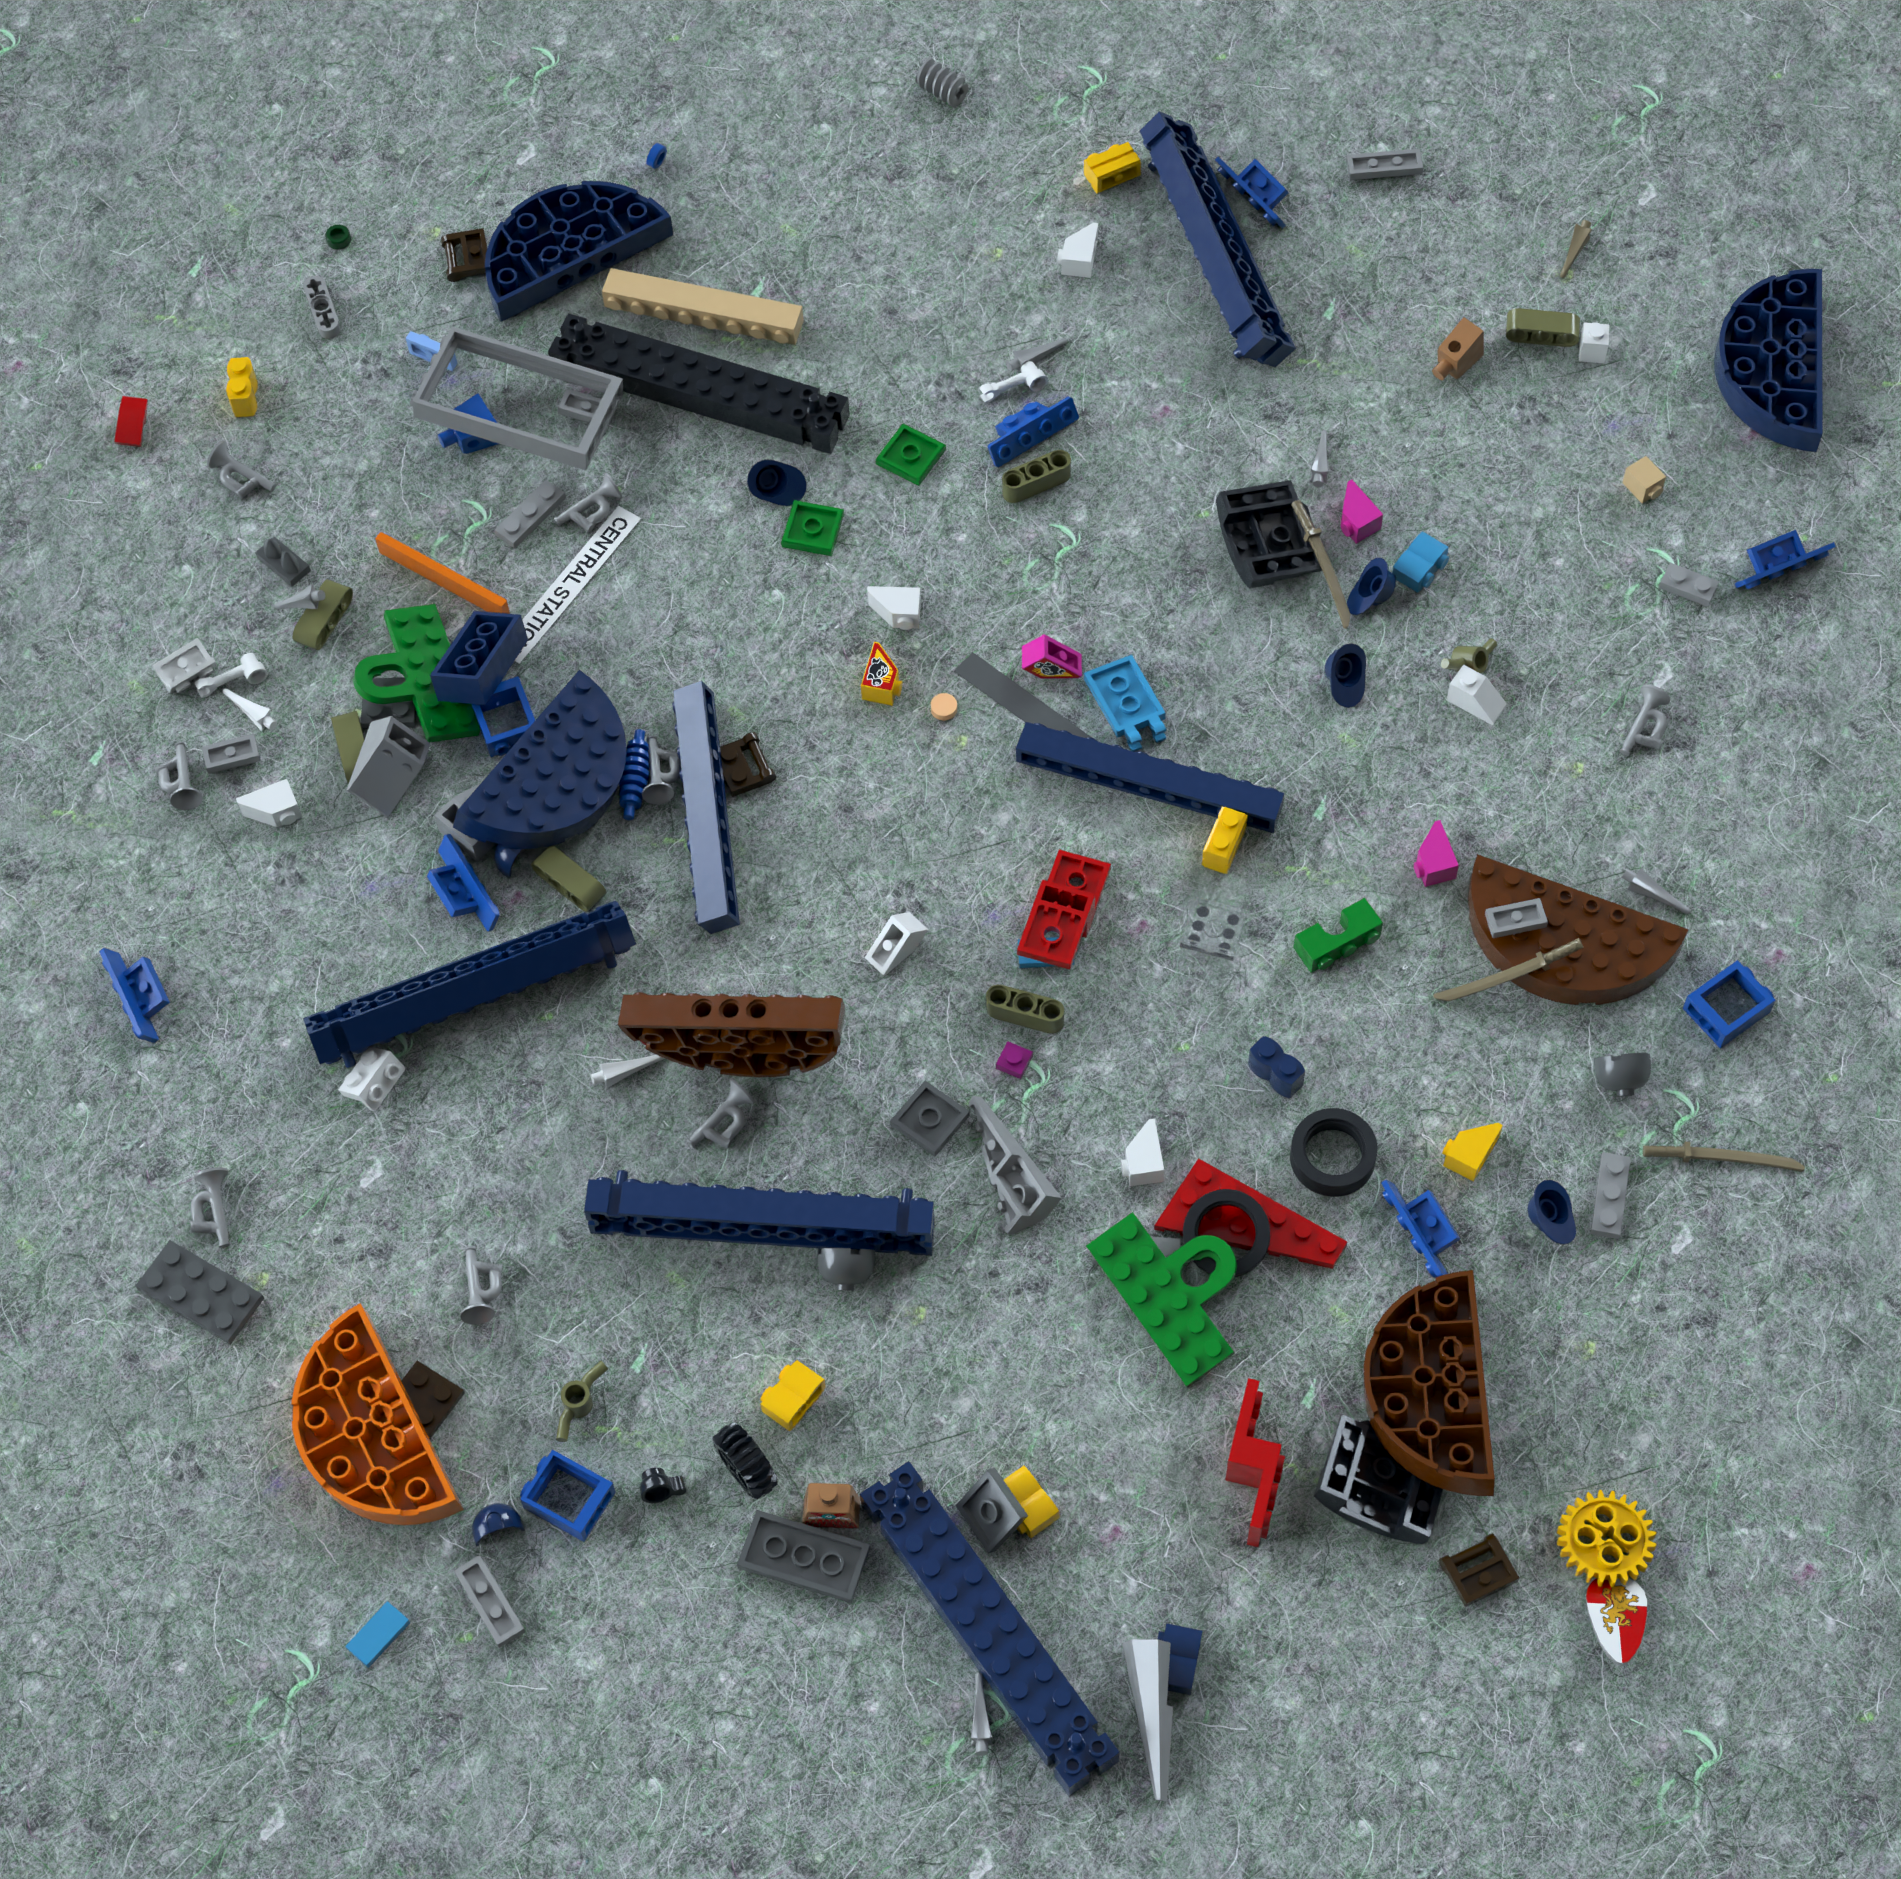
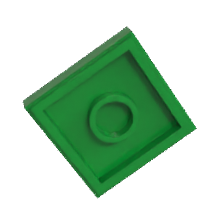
M902 424L875 459L876 465L920 486L946 451V445Z
M794 500L781 541L782 547L832 556L843 521L844 509Z

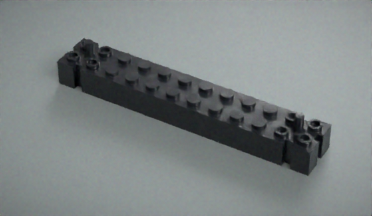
M569 313L560 328L562 337L556 336L548 350L550 357L622 378L623 392L801 446L807 441L812 443V449L832 454L839 439L838 430L843 431L850 416L849 399L846 396L830 391L827 396L820 394V388L603 323L595 322L591 326L587 324L586 318Z

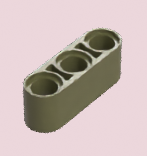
M1515 308L1507 313L1505 335L1511 342L1572 347L1579 342L1580 318L1576 314Z
M1055 450L1006 471L1002 476L1003 498L1007 502L1017 503L1065 483L1071 476L1070 454L1064 450Z
M326 579L319 588V590L325 592V599L319 601L318 609L306 608L293 631L292 637L295 642L315 650H320L324 646L353 598L352 588L330 579Z
M357 711L331 717L348 784L365 740Z
M553 845L547 847L531 863L532 869L540 878L584 912H588L607 893L604 886L596 878Z
M998 984L991 986L986 992V1010L990 1017L1051 1034L1059 1032L1064 1026V1006L1056 999ZM999 999L1003 1000L1004 1003L995 1004L993 1001ZM1021 1007H1029V1008H1031V1010L1026 1011V1012H1025V1011H1021V1010H1019V1009H1020ZM1048 1014H1055L1058 1017L1049 1019L1046 1016Z

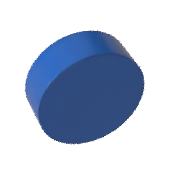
M656 143L647 156L646 164L654 169L660 167L667 154L666 147Z

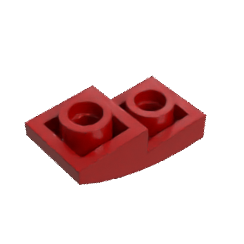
M122 396L117 419L115 444L141 447L143 428L146 424L148 399Z

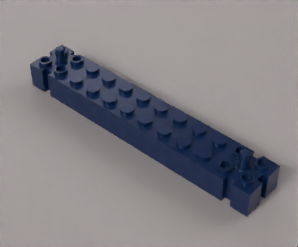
M1159 111L1140 130L1144 140L1143 144L1150 151L1149 153L1152 157L1148 168L1153 172L1156 169L1158 170L1160 181L1169 194L1168 199L1174 205L1177 212V219L1182 223L1186 231L1185 236L1192 244L1194 256L1200 262L1203 268L1202 273L1212 288L1211 293L1217 299L1220 312L1229 325V332L1237 339L1238 347L1233 351V354L1238 359L1243 356L1246 359L1257 360L1261 364L1276 367L1296 349L1291 336L1283 329L1285 326L1283 319L1203 148L1196 143L1198 138L1192 125L1179 119L1175 122L1172 116Z
M613 901L597 907L595 911L590 913L578 914L335 1006V1009L327 1012L323 1010L307 1016L303 1020L319 1063L323 1064L326 1062V1064H332L342 1058L345 1066L351 1068L356 1065L353 1054L362 1053L368 1049V1046L375 1043L385 1044L394 1040L395 1036L399 1034L415 1033L423 1025L431 1022L432 1024L441 1023L449 1015L457 1012L459 1014L470 1012L474 1009V1006L481 1003H494L500 999V996L510 992L511 994L520 993L527 988L526 986L531 984L547 983L553 979L552 976L560 973H573L579 969V966L587 963L596 964L605 960L608 969L617 966V961L613 951L617 955L626 953L631 949L630 947L636 945L626 914L618 902Z
M626 1170L617 1171L615 1184H613L614 1181L607 1177H599L596 1180L588 1179L584 1213L586 1220H588L590 1234L613 1235V1232L624 1233V1236L818 1249L850 1248L858 1251L860 1249H870L879 1253L898 1254V1251H906L910 1255L932 1256L935 1230L934 1201H928L925 1198L919 1197L913 1198V1190L910 1188L902 1189L900 1202V1199L896 1196L872 1198L866 1194L842 1196L837 1192L813 1194V1192L808 1190H799L794 1193L785 1192L778 1188L764 1191L748 1186L733 1189L718 1184L711 1187H702L694 1183L671 1185L665 1181L642 1183L636 1179H628V1172Z
M908 1461L889 1474L890 1482L885 1486L878 1481L861 1492V1506L874 1524L881 1520V1534L979 1672L982 1673L984 1679L1048 1767L1052 1763L1056 1765L1054 1777L1068 1797H1070L1089 1783L1090 1772L1095 1770L1100 1776L1117 1764L1120 1752L1106 1733L1100 1736L1097 1735L1098 1721L930 1489L923 1493V1479Z

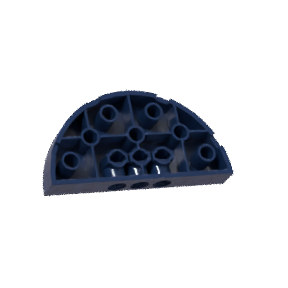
M581 181L582 185L568 187L566 183L545 189L527 198L511 210V215L504 222L501 221L490 239L486 252V280L491 302L498 318L503 322L673 236L671 216L652 198L647 199L638 194V191L633 188L611 182Z
M1822 269L1792 270L1787 275L1779 277L1775 275L1770 276L1748 288L1732 304L1730 311L1724 318L1714 356L1717 384L1732 411L1746 425L1762 436L1784 446L1810 452H1817L1823 434Z
M579 670L457 810L453 828L484 843L487 840L502 844L504 848L536 849L561 844L567 838L576 834L580 835L592 827L609 808L621 780L626 760V739L623 725L616 708L605 692L589 676Z

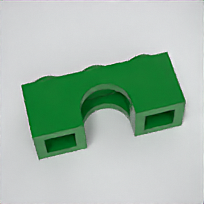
M1365 898L1341 911L1340 924L1345 930L1343 933L1331 935L1325 932L1320 924L1317 923L1295 935L1293 948L1311 973L1318 969L1324 970L1328 968L1338 958L1342 956L1344 958L1349 957L1357 948L1364 944H1373L1380 938L1383 922Z

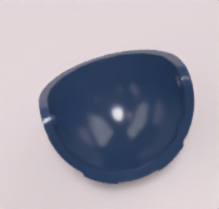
M498 843L494 851L496 867L503 875L510 878L513 863L523 849L504 848L502 844Z
M493 1503L481 1509L472 1525V1534L476 1547L479 1546V1542L483 1537L496 1530L519 1528L521 1531H525L519 1513L513 1507L504 1503Z

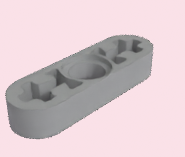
M320 276L308 277L303 283V288L318 333L326 339L334 338L340 333L341 328L325 280ZM313 287L318 288L319 295L315 296ZM322 303L328 305L323 311L315 309L317 305ZM325 319H329L330 328H326Z

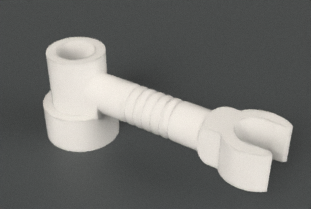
M1028 361L1022 365V373L999 383L982 385L980 390L983 394L980 397L985 403H988L999 396L1001 392L1022 383L1027 384L1032 391H1039L1047 385L1048 378L1032 361Z
M247 653L240 659L242 665L213 678H200L194 684L201 698H204L215 691L217 687L243 675L250 684H259L267 678L268 673L264 665L258 662L255 654Z

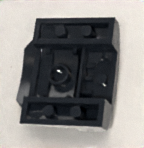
M1291 480L1221 491L1216 499L1218 518L1228 553L1237 573L1249 589L1273 585L1275 581L1322 571L1310 542H1305L1303 539L1306 532L1291 505L1294 501L1299 500ZM1302 502L1303 507L1305 508L1310 520L1312 521L1308 506Z
M1342 1414L1339 1418L1324 1468L1320 1473L1314 1497L1335 1514L1364 1529L1389 1538L1424 1544L1431 1536L1443 1489L1416 1477L1401 1466L1384 1448L1369 1420L1359 1422Z

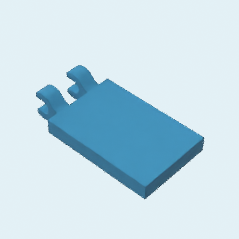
M1132 655L1084 673V680L1116 737L1125 735L1131 751L1135 752L1142 749L1140 744L1142 738L1137 730L1144 727H1150L1156 743L1166 739L1164 734L1166 727L1162 720L1166 719V713Z

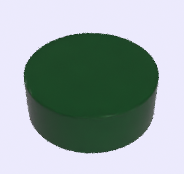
M333 225L325 233L327 244L332 249H344L351 242L349 229L344 225Z

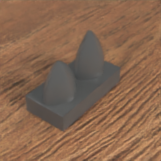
M275 536L272 539H266L264 545L255 552L257 558L291 587L311 571L306 562Z

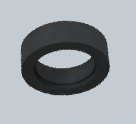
M1339 1108L1318 1110L1305 1117L1293 1134L1290 1150L1291 1167L1298 1180L1306 1188L1317 1194L1330 1197L1349 1195L1362 1188L1373 1174L1378 1151L1377 1140L1369 1124L1357 1114ZM1322 1131H1342L1350 1135L1358 1143L1362 1158L1353 1170L1345 1174L1330 1175L1316 1169L1307 1157L1306 1145L1309 1140Z
M1232 1189L1215 1190L1203 1195L1189 1209L1183 1225L1184 1244L1198 1237L1199 1225L1203 1217L1212 1209L1220 1206H1234L1243 1210L1252 1219L1256 1236L1250 1251L1242 1258L1236 1260L1237 1270L1235 1277H1239L1256 1268L1265 1257L1270 1244L1269 1221L1261 1205L1246 1193ZM1206 1257L1201 1261L1193 1260L1201 1270L1208 1274H1211L1216 1268V1262L1213 1258Z

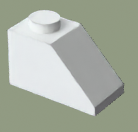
M1092 223L1065 239L1064 248L1059 249L1057 264H1061V275L1091 278L1098 241V223Z
M867 587L868 605L890 626L903 630L919 629L920 588Z
M1465 665L1461 667L1449 685L1447 701L1491 725H1494L1506 708L1507 703L1489 679Z
M287 779L236 798L244 817L275 827L289 825L302 818Z
M910 912L892 915L865 956V959L881 974L887 975L915 951L928 929Z
M1149 1119L1125 1149V1160H1121V1170L1123 1177L1128 1176L1129 1186L1164 1181V1166L1155 1119Z

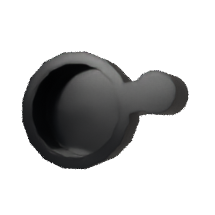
M658 1467L647 1469L641 1475L640 1494L641 1499L646 1503H660L669 1499L672 1495L680 1496L686 1493L682 1476L668 1477L665 1475V1471Z

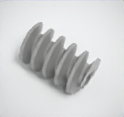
M933 58L925 60L919 68L915 79L918 86L925 88L929 93H933L935 97L940 98L943 102H948L951 107L958 106L964 100L969 90L968 85H964V78L962 76L957 77L954 71L949 73V68H942V64L939 62L935 63Z

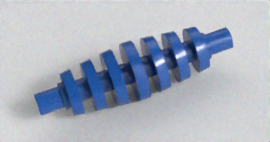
M641 729L635 730L634 739L628 741L625 767L619 782V804L624 808L623 818L625 820L634 819L635 810L639 809L642 804V791L647 786V781L649 780V744L644 741L645 731Z

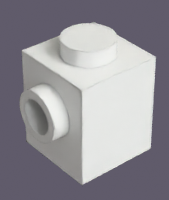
M1583 324L1579 347V362L1605 363L1609 345V324Z

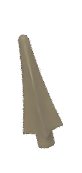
M1583 220L1581 225L1575 224L1569 251L1560 273L1561 278L1566 277L1574 260L1590 240L1589 234L1592 229L1590 228L1591 222L1588 220Z

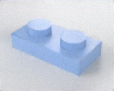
M410 331L406 337L409 353L431 362L432 356L440 350V343L424 334L419 335ZM455 353L447 367L451 371L457 365Z

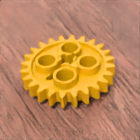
M1599 1490L1597 1498L1594 1499L1591 1493L1587 1492L1585 1502L1577 1497L1574 1502L1575 1507L1568 1505L1565 1511L1567 1515L1562 1514L1559 1522L1563 1525L1558 1526L1557 1534L1561 1535L1557 1540V1545L1564 1547L1560 1552V1557H1570L1566 1567L1569 1568L1576 1565L1575 1576H1579L1583 1572L1586 1573L1587 1583L1595 1577L1599 1587L1602 1586L1604 1580H1608L1611 1588H1613L1616 1579H1619L1623 1585H1626L1628 1575L1636 1580L1639 1575L1638 1570L1645 1572L1648 1566L1646 1562L1651 1563L1654 1555L1650 1552L1655 1551L1656 1543L1651 1540L1655 1539L1656 1532L1648 1530L1651 1528L1653 1521H1643L1646 1510L1637 1512L1635 1510L1637 1501L1628 1505L1626 1503L1627 1495L1625 1494L1620 1500L1615 1499L1614 1491H1611L1609 1498L1604 1497L1602 1490ZM1604 1514L1610 1519V1522H1601L1597 1519L1596 1515ZM1629 1533L1635 1540L1631 1542L1626 1541L1621 1537V1534ZM1582 1535L1587 1536L1592 1540V1543L1584 1544L1578 1537ZM1607 1536H1609V1537L1611 1538V1539H1607L1606 1541L1603 1540V1539L1606 1538ZM1606 1554L1612 1555L1617 1562L1608 1563L1602 1556Z

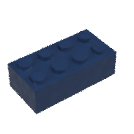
M473 611L430 675L438 701L476 705L487 704L528 641L520 614Z

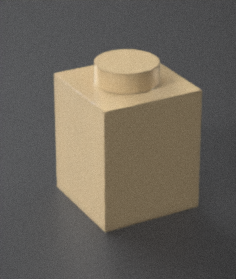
M1645 456L1626 468L1622 483L1643 504L1649 499H1656L1662 494L1666 476Z

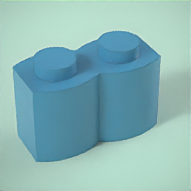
M1422 531L1393 566L1392 573L1396 576L1397 581L1418 593L1423 587L1428 588L1435 576L1434 573L1438 569L1443 570L1449 561V556H1447L1449 547Z

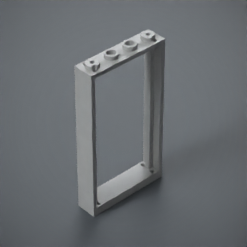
M451 327L449 333L442 337L440 350L432 356L430 369L422 375L420 388L418 391L413 392L410 405L413 406L415 418L587 470L623 396V379ZM457 348L604 393L578 448L429 402Z

